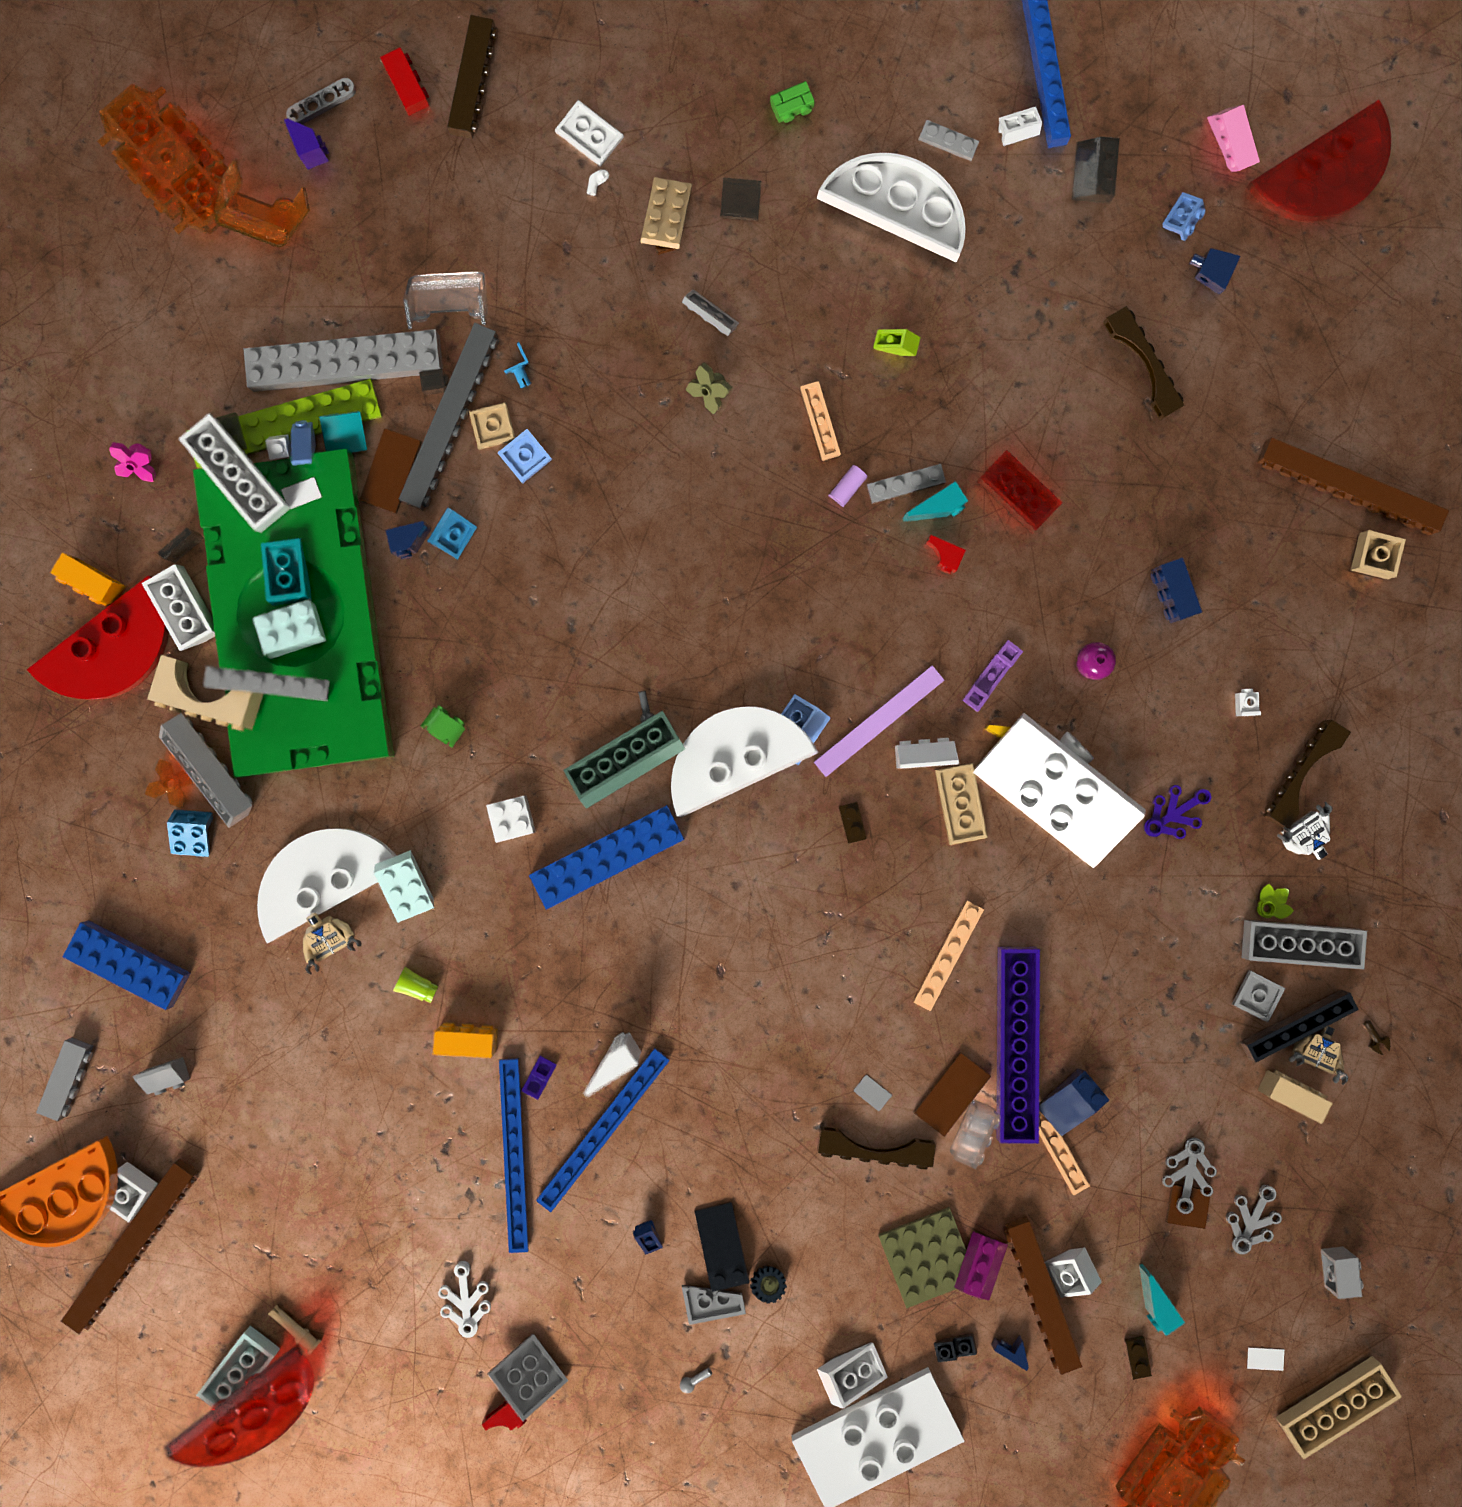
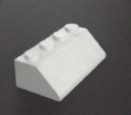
M174 564L142 583L179 651L199 645L215 637L213 618L184 566Z

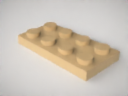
M654 177L641 243L675 249L680 248L692 189L691 183Z

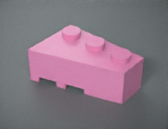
M1244 105L1227 108L1207 117L1225 157L1226 165L1231 172L1240 171L1260 162Z

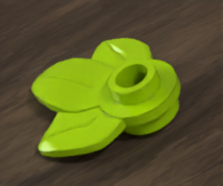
M1270 884L1264 886L1260 891V902L1257 905L1258 914L1264 918L1274 916L1278 919L1291 915L1294 910L1285 904L1289 890L1285 888L1274 890ZM1265 905L1269 906V910L1267 912L1264 911Z

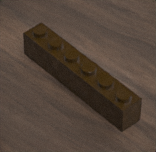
M470 15L447 126L451 135L473 139L474 133H477V116L482 111V102L480 101L482 95L484 96L486 92L485 77H488L490 73L489 58H492L494 53L493 39L496 40L498 28L495 27L493 19Z

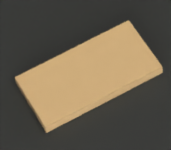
M973 763L935 770L949 845L988 838Z

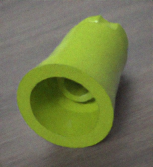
M404 967L393 991L431 1003L438 985Z

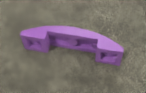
M1007 640L977 678L962 701L978 712L1023 651Z

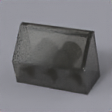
M1100 136L1076 143L1072 200L1110 203L1116 189L1120 138Z

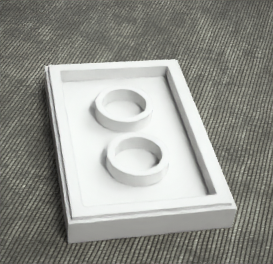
M579 100L555 129L557 134L600 167L624 138L621 132Z

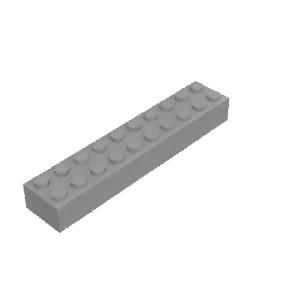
M436 329L243 348L247 387L253 392L359 382L367 379L379 380L443 373L440 335Z

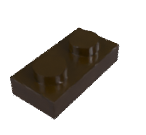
M858 802L838 806L847 843L867 839Z
M1139 1336L1124 1339L1131 1378L1134 1380L1152 1376L1145 1338Z

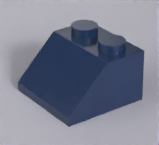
M424 521L385 530L391 553L398 558L401 557V559L411 558L412 554H416L430 533V526Z

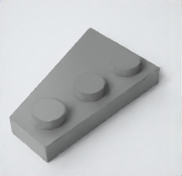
M682 1285L689 1325L746 1314L741 1292L726 1290L712 1292L711 1288Z

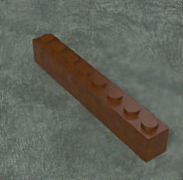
M1023 1217L1006 1223L1007 1230L1004 1231L1008 1243L1011 1242L1013 1245V1249L1010 1250L1014 1260L1019 1262L1020 1267H1017L1021 1279L1025 1278L1027 1285H1024L1027 1296L1032 1298L1033 1303L1030 1305L1034 1315L1038 1314L1040 1321L1037 1322L1040 1332L1046 1336V1339L1043 1341L1047 1351L1052 1353L1053 1357L1050 1358L1054 1370L1058 1369L1062 1375L1082 1368L1029 1219Z

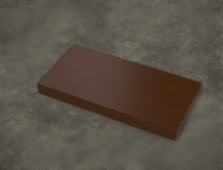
M384 428L359 501L397 514L401 503L399 500L400 494L422 442Z
M960 1052L916 1108L914 1114L945 1137L991 1078V1075Z

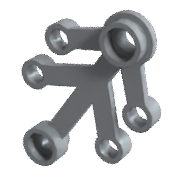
M1190 1138L1187 1140L1183 1151L1175 1156H1169L1165 1160L1168 1167L1176 1168L1178 1162L1189 1157L1186 1166L1172 1175H1165L1162 1178L1164 1186L1172 1187L1176 1181L1185 1176L1182 1197L1176 1203L1177 1209L1184 1214H1188L1193 1210V1202L1190 1200L1193 1179L1200 1186L1202 1195L1209 1197L1213 1194V1188L1207 1184L1196 1167L1197 1159L1203 1165L1206 1176L1214 1177L1217 1174L1216 1168L1210 1164L1204 1155V1143L1198 1138ZM1193 1144H1196L1198 1146V1149L1196 1151H1193L1191 1149V1146ZM1170 1159L1175 1160V1164L1173 1166L1169 1165ZM1210 1167L1213 1168V1174L1211 1175L1207 1173V1169ZM1166 1178H1171L1172 1182L1170 1185L1165 1183ZM1205 1187L1210 1188V1192L1208 1194L1204 1193ZM1185 1201L1187 1203V1207L1185 1209H1182L1181 1203Z
M1270 1185L1260 1187V1198L1251 1216L1247 1207V1199L1240 1194L1235 1196L1234 1203L1239 1207L1246 1226L1243 1233L1238 1224V1215L1234 1212L1226 1214V1220L1231 1224L1235 1236L1232 1241V1247L1238 1254H1247L1251 1250L1252 1245L1264 1241L1269 1242L1274 1237L1272 1231L1267 1228L1262 1229L1259 1235L1251 1237L1254 1230L1271 1224H1279L1282 1221L1281 1215L1276 1211L1270 1212L1268 1217L1259 1219L1266 1203L1276 1198V1191ZM1268 1189L1269 1193L1264 1195V1190ZM1240 1198H1243L1242 1204H1238ZM1234 1215L1235 1220L1230 1221V1217ZM1278 1215L1277 1220L1273 1221V1216ZM1269 1232V1237L1264 1238V1234ZM1244 1241V1245L1239 1247V1242Z

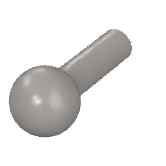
M707 1368L692 1378H683L680 1382L681 1391L691 1393L696 1384L712 1375L711 1369Z

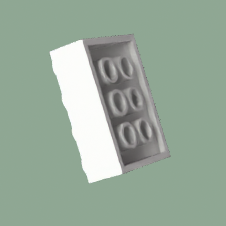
M622 1032L614 1037L613 1043L589 1081L584 1093L586 1097L638 1065L641 1050L630 1032L627 1034Z

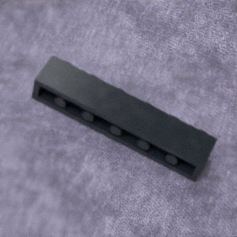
M1340 990L1240 1041L1248 1059L1256 1063L1359 1009L1351 993Z

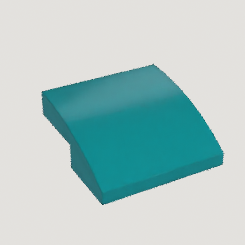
M360 411L319 416L326 451L348 449L352 453L367 450Z

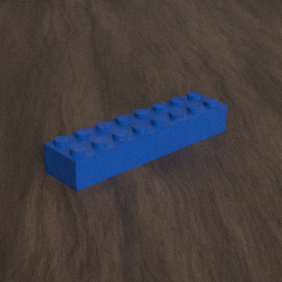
M668 805L530 874L529 877L547 910L683 841L685 838Z

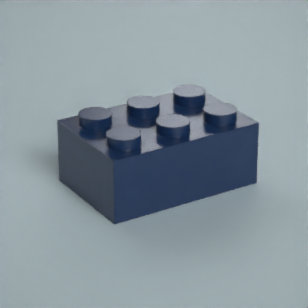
M1183 557L1151 570V580L1153 584L1157 585V596L1159 601L1163 602L1165 608L1163 612L1166 620L1173 623L1202 613Z

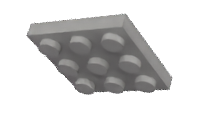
M531 1334L487 1373L522 1421L528 1418L568 1382V1379L534 1334Z

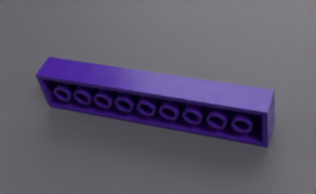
M997 947L996 1138L1000 1143L1039 1144L1040 949L1037 947Z

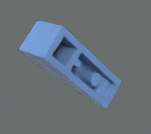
M305 420L297 421L291 428L292 465L312 463L316 448L312 422L307 423Z

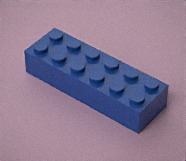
M91 921L80 922L63 955V958L164 1010L174 1007L191 974Z

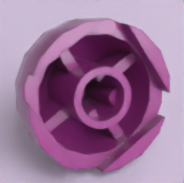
M1089 643L1078 652L1076 666L1079 672L1087 679L1101 680L1108 677L1115 668L1116 656L1114 651L1104 643Z

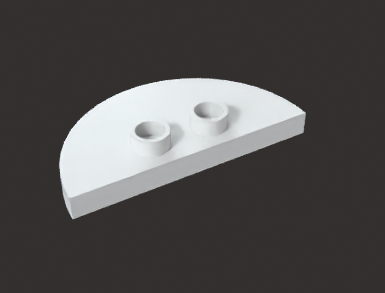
M894 153L862 155L845 162L835 169L819 189L817 199L957 262L963 248L966 229L962 206L950 184L937 171L923 162Z
M738 707L717 713L692 731L683 743L685 750L678 753L671 779V793L676 815L683 817L819 752L801 727L777 712L758 707Z
M324 829L308 833L292 841L272 860L260 884L257 903L258 918L266 942L270 943L308 922L306 918L312 913L316 912L319 916L378 883L374 874L375 864L397 855L377 838L352 829Z

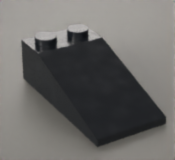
M732 1202L695 1210L711 1291H719L750 1283Z

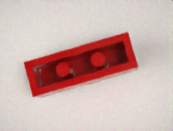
M401 47L381 56L380 59L408 115L410 116L428 107L427 99L430 97L425 87H420L418 82L421 79L416 69L412 71L410 65L413 63L408 53L404 54Z

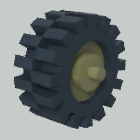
M772 1266L758 1268V1271L753 1273L754 1276L750 1280L752 1282L750 1288L753 1295L767 1304H770V1302L776 1303L778 1299L781 1300L782 1294L785 1295L784 1290L787 1288L785 1284L786 1278L783 1276V1273Z

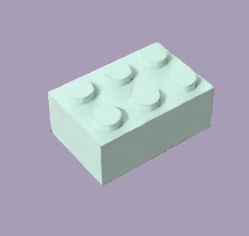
M310 600L253 618L263 653L270 659L326 641L316 605Z
M411 850L375 864L374 874L397 922L434 908V898Z

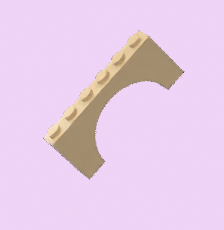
M161 655L147 698L148 700L155 701V706L166 709L168 705L170 706L169 710L179 713L185 710V715L197 717V714L201 715L200 719L209 722L216 719V724L226 727L230 723L233 724V729L244 731V728L253 729L264 693L231 690L226 696L217 701L203 703L193 695L188 686V663Z

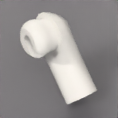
M601 169L590 175L587 194L596 195L598 185L604 183L609 178L607 170Z

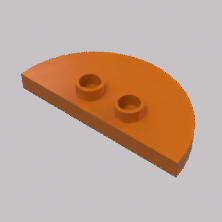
M108 1136L0 1191V1229L12 1238L29 1245L58 1247L78 1240L99 1225L113 1204L118 1184L116 1156Z

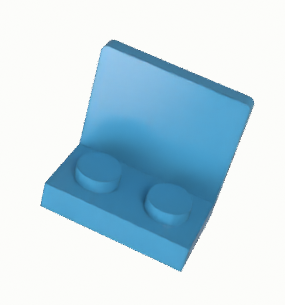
M174 809L167 821L171 854L208 857L210 849L207 829L213 820V813Z

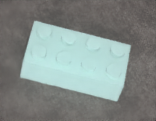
M249 1326L196 1396L227 1419L280 1348L252 1326Z

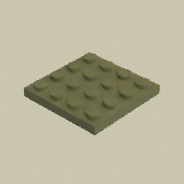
M949 1207L878 1234L906 1309L956 1289L954 1286L966 1254V1248Z

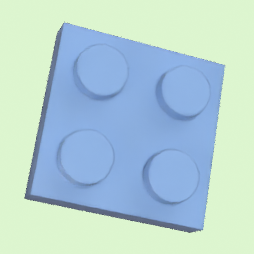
M528 429L498 452L499 456L522 484L552 460Z

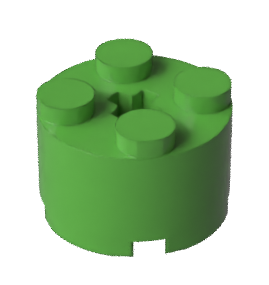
M439 705L437 708L433 707L420 727L425 729L427 726L426 730L429 731L428 733L444 744L450 742L449 746L453 748L465 731V724L456 716L453 719L449 717L448 711Z

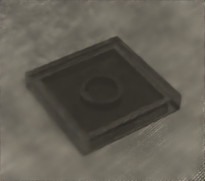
M723 178L720 218L758 221L761 181Z
M186 528L162 548L158 554L162 559L176 563L204 538L200 533Z

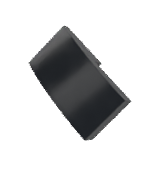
M973 1333L934 1342L938 1362L955 1361L958 1357L977 1355Z

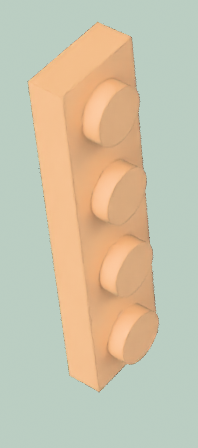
M819 381L801 386L800 390L822 461L840 456L841 453Z

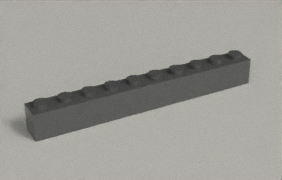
M474 322L400 494L399 500L422 511H424L425 507L429 506L431 502L430 494L432 490L437 488L439 479H437L439 473L443 472L446 467L445 459L447 455L452 453L454 444H452L454 438L458 437L461 432L460 424L468 416L469 409L467 408L469 403L473 402L477 392L475 389L483 381L484 368L488 367L492 357L490 354L498 346L499 339L496 331Z

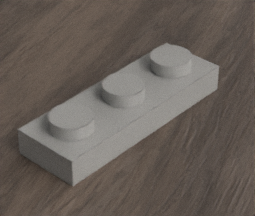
M926 120L919 140L969 161H972L979 141L929 120Z
M691 290L682 300V303L690 310L696 312L706 322L711 323L727 336L739 324L695 290Z

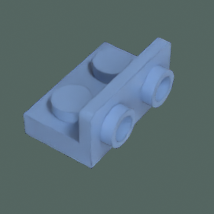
M1182 192L1162 223L1163 228L1180 234L1181 240L1185 241L1188 236L1192 235L1196 223L1205 214L1203 199Z

